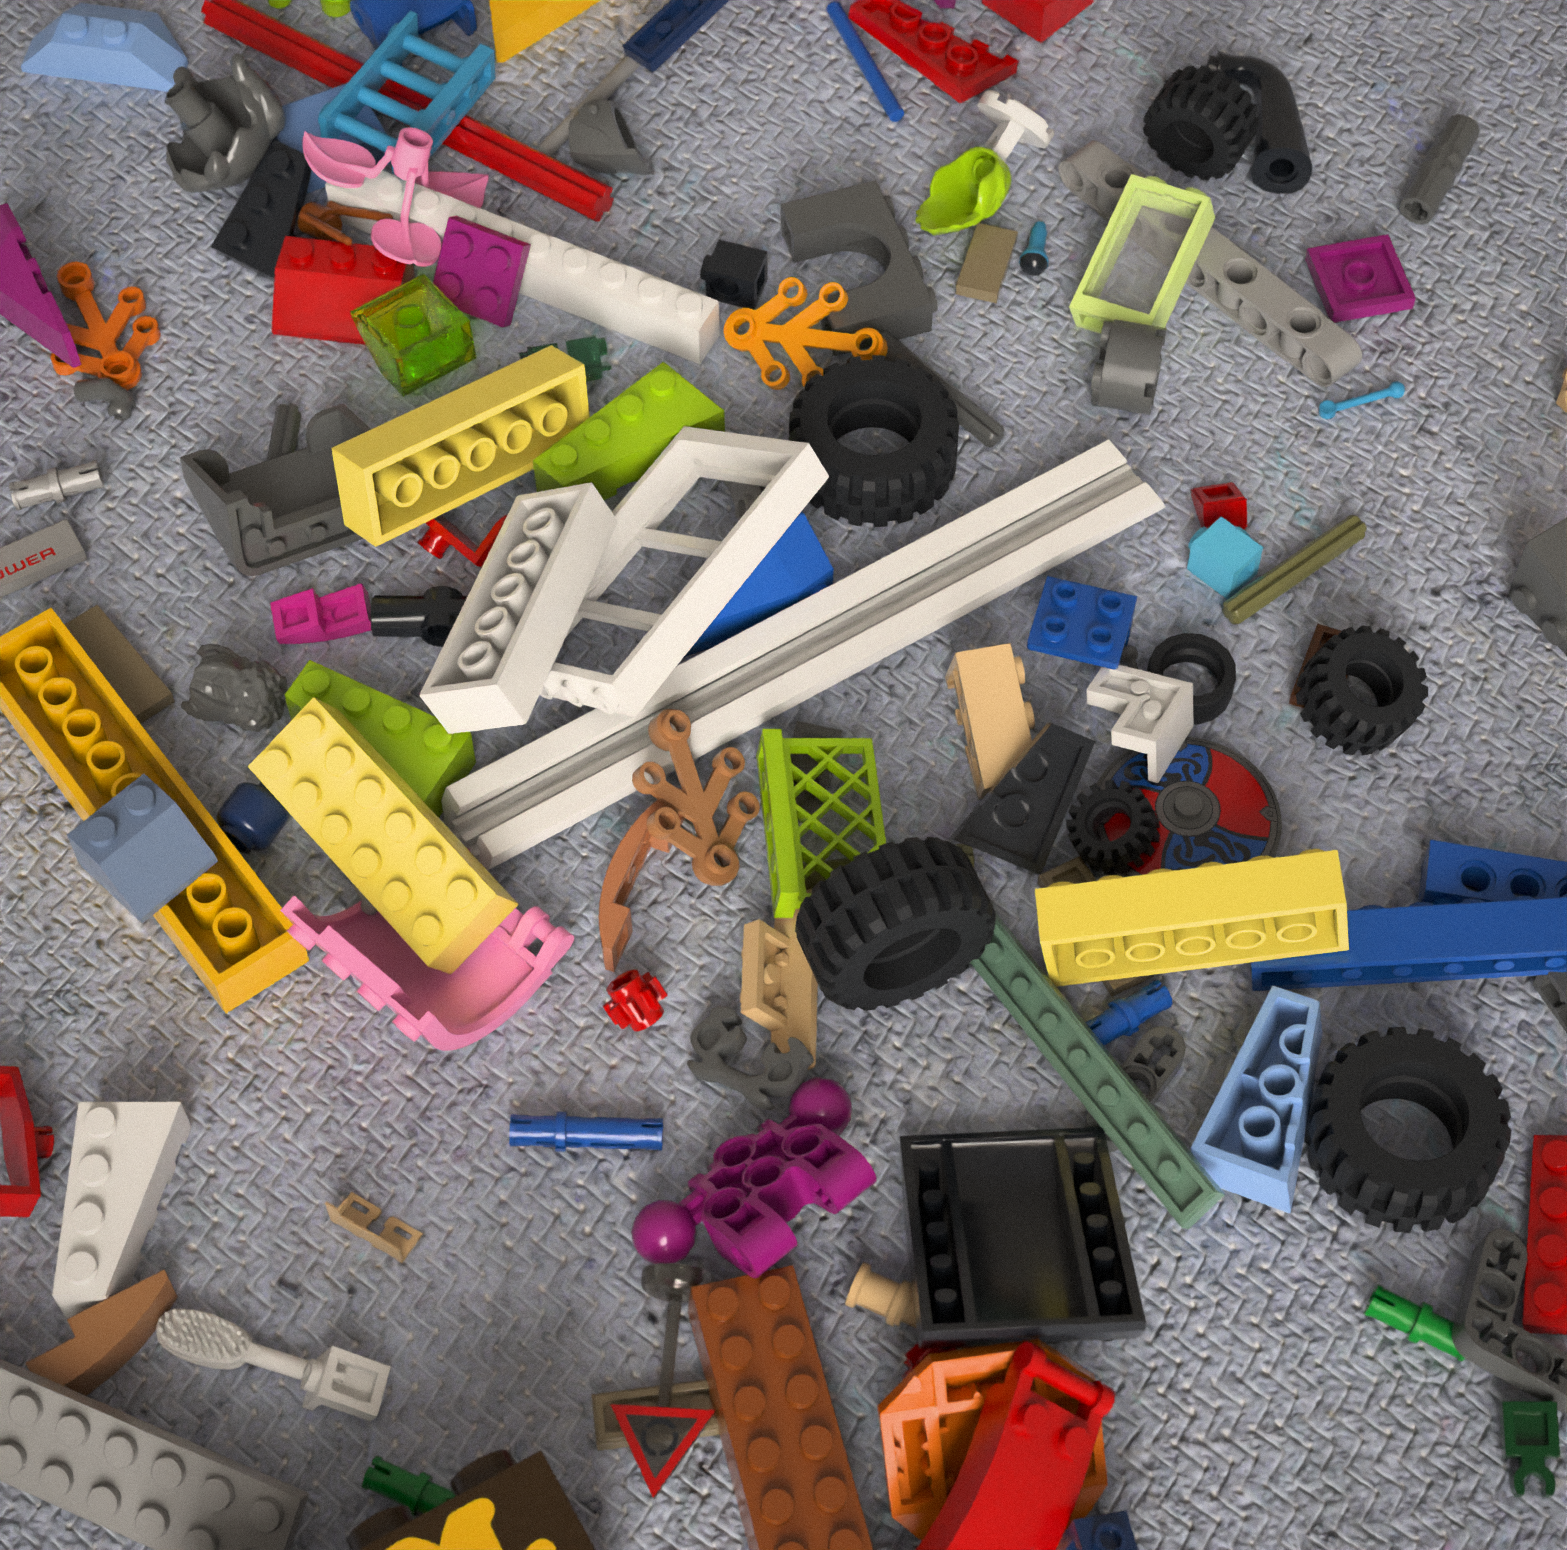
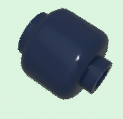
M261 781L258 785L243 782L235 787L219 809L216 818L220 828L236 849L242 853L250 854L252 850L264 851L269 848L287 823L289 813Z

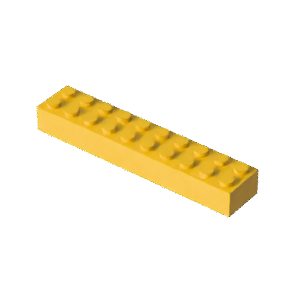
M49 608L0 636V710L80 818L85 821L144 773L177 803L216 855L218 860L216 864L153 916L223 1011L227 1014L307 963L309 958L306 948L287 932L293 924L280 911L282 907L54 610Z

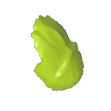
M974 147L966 150L955 160L940 167L934 173L930 184V196L923 202L920 209L915 211L917 214L915 218L916 223L921 224V230L928 231L932 235H941L967 229L993 216L1001 207L1011 187L1012 178L1008 165L992 149Z

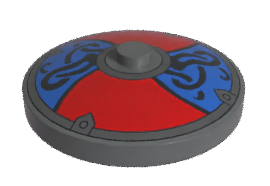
M1186 737L1158 783L1148 781L1147 754L1129 749L1107 767L1097 783L1101 790L1106 789L1105 780H1114L1118 788L1121 780L1130 783L1132 789L1135 787L1139 788L1145 798L1147 797L1160 823V828H1156L1160 834L1159 843L1151 842L1155 852L1151 857L1145 853L1140 855L1145 864L1137 868L1132 861L1127 864L1130 872L1121 874L1119 869L1114 867L1113 875L1130 877L1146 875L1156 869L1176 871L1197 868L1208 862L1230 864L1246 862L1256 856L1266 855L1274 858L1276 856L1282 829L1281 812L1276 795L1265 776L1256 766L1226 746L1204 739ZM1123 813L1108 816L1098 825L1096 830L1097 838L1105 842L1120 838L1129 829L1130 818Z

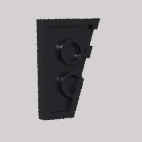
M275 139L273 140L210 246L215 252L274 282L275 267L285 236L296 237L293 231L298 212L304 206L312 169L308 165L304 154Z
M1047 722L950 838L1040 875L1096 741Z

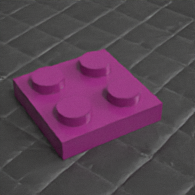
M457 215L448 217L430 293L433 300L502 328L510 326L531 244Z
M1389 234L1307 248L1306 264L1327 315L1334 323L1413 309L1416 297Z

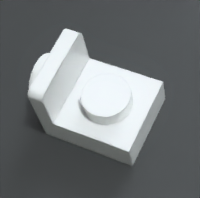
M331 1346L317 1359L312 1358L305 1368L300 1388L306 1391L302 1407L313 1411L318 1406L324 1405L372 1421L378 1415L391 1366Z

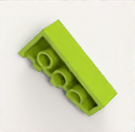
M662 362L533 460L536 490L540 492L592 482L603 500L617 495L618 488L631 482H638L684 426L725 432L724 410L665 362Z
M311 660L308 661L284 694L291 720L313 697L338 709L438 818L443 813L441 800L446 787L468 776L476 764L471 732L448 734L435 716Z

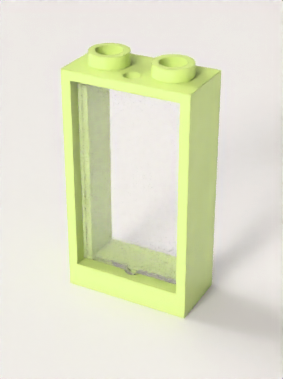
M1131 174L1070 303L1069 308L1075 325L1100 334L1104 321L1113 322L1114 319L1165 328L1215 220L1211 198L1195 188L1188 187L1184 190L1170 186L1158 177L1147 176L1143 178Z

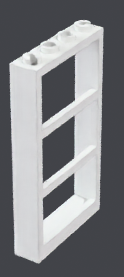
M684 426L612 511L618 524L566 637L582 618L648 631L647 634L613 675L554 662L539 695L546 699H552L553 697L569 701L578 707L586 705L599 708L608 714L615 712L636 717L829 478L810 444ZM699 477L766 487L723 541L656 530ZM642 546L708 558L662 615L597 602L598 598Z

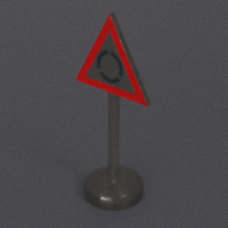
M658 1263L648 1265L642 1269L641 1288L653 1298L669 1302L657 1407L610 1404L653 1499L656 1498L716 1413V1410L671 1408L681 1303H689L691 1287L714 1282V1276L709 1271L685 1264Z

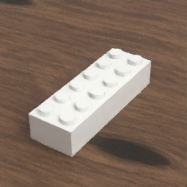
M592 482L518 495L419 695L448 734L517 726L527 723L618 524L617 519Z

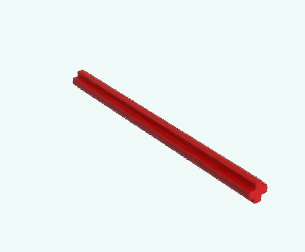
M205 0L202 5L201 13L206 15L204 24L330 88L348 83L364 65L363 62L239 0ZM389 78L377 91L418 112L421 109L425 110L433 101V99ZM467 114L442 143L596 222L600 221L604 211L609 212L614 200V198L610 197L613 190L612 187Z

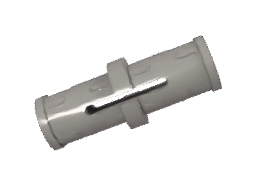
M97 460L63 470H58L57 467L47 469V474L10 482L9 489L13 491L10 494L13 504L18 511L22 510V508L55 500L57 504L65 502L68 496L98 488L101 489L105 487L103 479L101 480L103 475Z

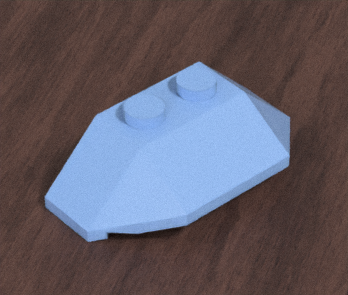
M80 2L62 13L33 37L21 64L22 72L168 92L175 85L173 73L179 67L187 69L188 60L157 12Z

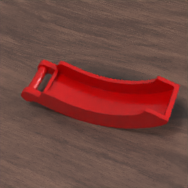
M1026 1341L1020 1344L1012 1356L1004 1383L994 1384L988 1390L971 1445L958 1477L937 1518L916 1550H1056L1080 1494L1102 1419L1114 1405V1389L1098 1380L1090 1382L1046 1357L1044 1349L1032 1342ZM1036 1377L1080 1401L1076 1415L1031 1391L1033 1379Z

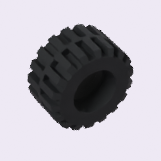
M1193 65L1186 66L1183 71L1178 69L1168 78L1144 115L1143 121L1146 124L1143 127L1144 135L1149 137L1147 143L1151 149L1156 150V156L1162 162L1166 161L1170 165L1169 168L1176 172L1179 170L1190 178L1198 176L1201 180H1209L1211 176L1215 179L1222 178L1225 173L1229 174L1234 169L1257 133L1256 130L1259 127L1260 119L1256 117L1258 113L1256 104L1250 102L1252 96L1247 90H1242L1239 87L1241 84L1237 80L1229 79L1226 77V73L1220 70L1214 72L1207 66H1200L1197 69Z
M1360 626L1356 631L1352 627L1344 629L1338 635L1335 634L1302 668L1304 671L1297 681V686L1302 689L1296 694L1297 704L1304 705L1305 707L1300 715L1304 722L1310 721L1314 726L1310 732L1316 738L1320 735L1324 736L1327 739L1325 745L1333 750L1340 745L1343 747L1344 754L1354 755L1360 750L1362 756L1370 755L1377 749L1381 751L1417 721L1416 718L1423 713L1426 705L1422 701L1428 697V686L1421 684L1427 678L1425 669L1417 667L1416 662L1419 660V657L1415 651L1408 653L1404 648L1406 644L1404 640L1400 637L1395 641L1389 638L1390 631L1380 628L1376 633H1373L1371 626ZM1346 675L1354 676L1364 681L1372 689L1378 707L1360 701L1351 692L1346 681Z

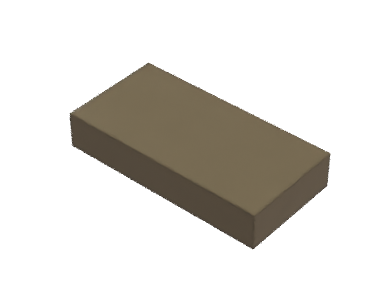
M982 223L976 225L956 283V295L997 303L1017 243L1018 231Z

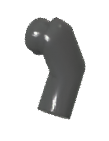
M110 378L80 380L74 385V395L78 401L104 400L110 404L107 409L108 414L114 416L116 420L124 421L129 419L132 415V408L136 407L133 394Z

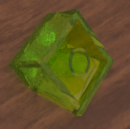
M425 274L350 311L352 320L381 374L403 397L477 358L470 320Z

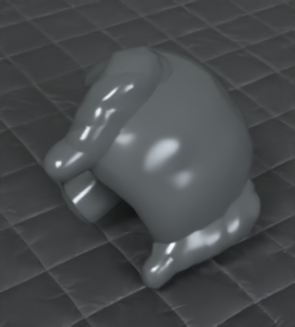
M240 53L234 54L230 61L233 75L224 78L198 82L185 67H179L173 73L175 85L167 92L165 104H169L179 116L182 124L183 138L182 143L169 142L167 144L166 161L173 173L175 182L187 192L218 190L237 185L252 177L273 140L285 127L286 114L280 98L274 93L271 86L249 66L244 56Z

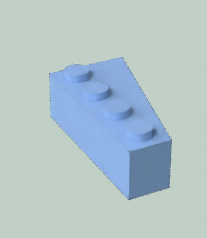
M1272 985L1190 1148L1191 1153L1220 1188L1290 1214L1322 1039L1320 1001Z

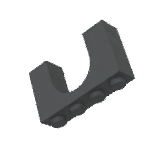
M877 180L781 204V234L794 263L831 253L852 251L874 258L886 270L874 282L846 290L848 294L846 306L840 311L831 312L821 320L823 330L855 334L858 330L868 327L876 329L880 334L884 331L889 332L897 340L932 331V315L938 310L934 290L932 287L926 288L923 282V270L920 260L917 256H911L908 250L909 241L903 225L897 226L892 200L889 195H883ZM840 292L830 294L827 302H836L840 297ZM865 338L860 343V350L871 347L872 338ZM832 350L834 356L850 353Z

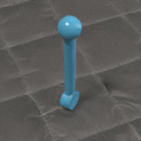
M1395 381L1386 389L1334 403L1333 401L1325 400L1320 403L1318 413L1323 419H1332L1337 411L1389 396L1400 398L1405 393V386L1403 383Z

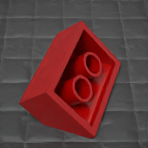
M285 236L275 267L272 333L274 335L370 345L369 336L358 322V319L368 317L370 313L388 300L415 290L416 279L413 263L406 264L393 260L382 254L373 245L356 243L346 245L338 241Z

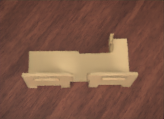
M353 1192L346 1197L338 1208L327 1201L325 1202L330 1220L333 1223L352 1232L355 1236L365 1239L372 1246L382 1250L403 1263L423 1235L394 1216L388 1218L384 1224L385 1228L379 1236L369 1231L367 1228L373 1220L376 1221L378 1219L381 1209ZM355 1201L368 1209L367 1214L352 1207L353 1202ZM396 1227H399L412 1236L408 1240L394 1232Z

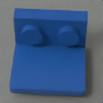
M1047 576L1027 640V649L1105 668L1117 669L1124 645H1128L1138 596Z

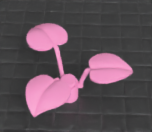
M417 128L402 129L399 133L396 147L387 146L385 155L377 164L373 155L358 144L339 139L321 138L306 131L304 132L302 145L305 159L314 173L330 184L345 188H359L363 185L365 177L376 178L390 161L395 175L403 180H407L400 221L382 219L377 221L371 230L373 245L382 254L393 260L426 267L434 264L440 255L441 241L436 231L423 223H409V212L415 183L478 208H481L483 205L485 189L489 178L488 174L429 172L428 161L433 140L423 130Z

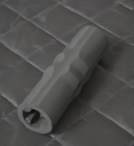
M1463 114L1451 116L1445 123L1433 146L1428 150L1425 160L1420 164L1415 178L1400 202V212L1410 222L1416 224L1429 223L1446 193L1452 188L1455 177L1460 174L1464 161L1479 137V126L1471 117Z

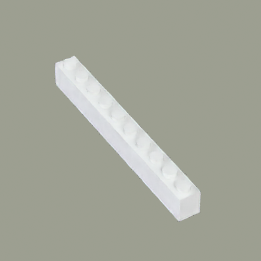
M382 170L376 178L365 177L363 185L359 188H345L328 182L325 184L328 202L334 201L342 206L388 213L393 216V220L400 221L407 180ZM416 183L414 185L409 223H423L434 229L440 238L441 247L448 217L456 215L531 244L519 291L520 294L697 364L702 363L720 335L719 301L422 185ZM345 215L339 217L343 224L371 234L372 227L377 222L375 220Z

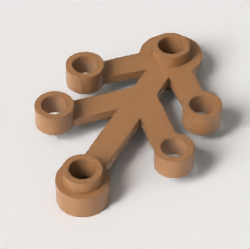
M665 709L650 721L648 734L656 747L670 752L682 791L665 780L666 776L663 768L655 762H646L633 772L632 782L640 793L651 794L668 806L659 808L648 817L647 829L656 839H665L692 857L693 872L701 882L708 885L722 886L732 881L738 873L739 859L734 847L745 823L758 815L760 810L759 801L752 793L747 791L740 792L731 798L727 803L728 817L719 834H717L712 817L730 779L744 769L745 759L742 753L733 747H727L713 757V770L703 789L687 743L691 733L690 719L680 710ZM670 722L675 726L677 731L673 730V728L670 725ZM724 757L731 761L733 769H730L725 764ZM644 772L652 776L653 784L645 779ZM739 802L746 806L747 814L740 809ZM677 813L693 823L697 837L680 827V818ZM659 817L667 822L668 830L660 825ZM714 856L717 857L721 866L715 862Z

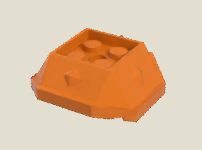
M1039 1338L929 1354L877 1405L888 1504L892 1518L921 1541L924 1539L941 1511L962 1468L988 1390L994 1384L1004 1383L1012 1356L1020 1344L1026 1341L1032 1342L1044 1349L1047 1358L1090 1382L1096 1380L1094 1374ZM1036 1377L1033 1379L1031 1391L1076 1415L1080 1401ZM1102 1422L1080 1494L1066 1529L1074 1519L1085 1518L1108 1485Z

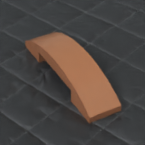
M659 800L648 807L627 831L611 859L603 882L599 903V930L605 969L615 972L633 932L631 910L624 907L650 848L669 853L672 844L667 840L653 837L647 829L648 817L659 808L668 807ZM677 813L680 818L681 827L685 817ZM659 817L660 825L668 830L667 822Z

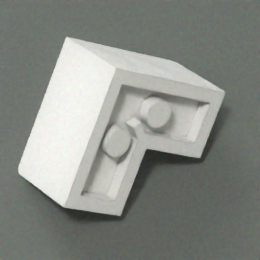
M1119 665L1117 669L1101 667L1086 690L1087 704L1121 714L1111 730L1112 745L1147 754L1148 781L1158 783L1194 726L1193 683Z

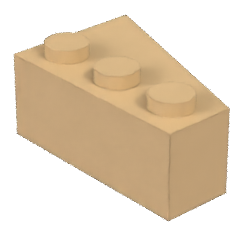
M1011 643L955 652L945 675L948 689L955 688L959 709H955L957 724L964 727L967 742L965 753L978 800L985 797L1032 741L1030 729L1035 728L1032 705L1030 701L1023 702L1020 685L1025 683L1023 663L1020 656H1013Z

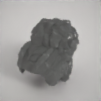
M218 644L201 645L196 653L202 657V661L194 669L193 678L189 686L190 699L189 701H183L181 704V708L188 715L203 721L220 720L226 724H235L236 727L240 726L242 730L260 732L265 727L269 729L274 720L281 719L285 705L284 694L288 690L286 687V676H281L279 671L265 660L250 662L247 657H240L228 647Z

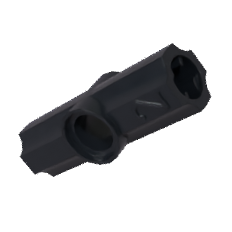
M447 586L429 588L424 592L423 596L374 595L371 601L372 635L384 637H421L427 644L443 647L468 596H463L457 589Z

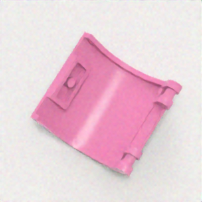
M293 896L280 910L293 924L287 932L308 951L315 944L327 955L322 959V962L340 979L344 981L349 975H352L362 985L357 990V993L377 1011H380L386 1005L396 1013L397 1016L392 1023L408 1038L415 1042L422 1036L435 1048L444 1051L460 1049L475 1043L507 1021L552 974L551 969L570 949L574 941V936L564 927L559 926L556 928L549 922V915L538 906L530 908L524 915L515 908L452 974H448L428 967L379 912L374 915L364 913L361 909L362 900L339 913L317 916L313 915L297 897ZM536 938L543 942L537 957L527 949Z

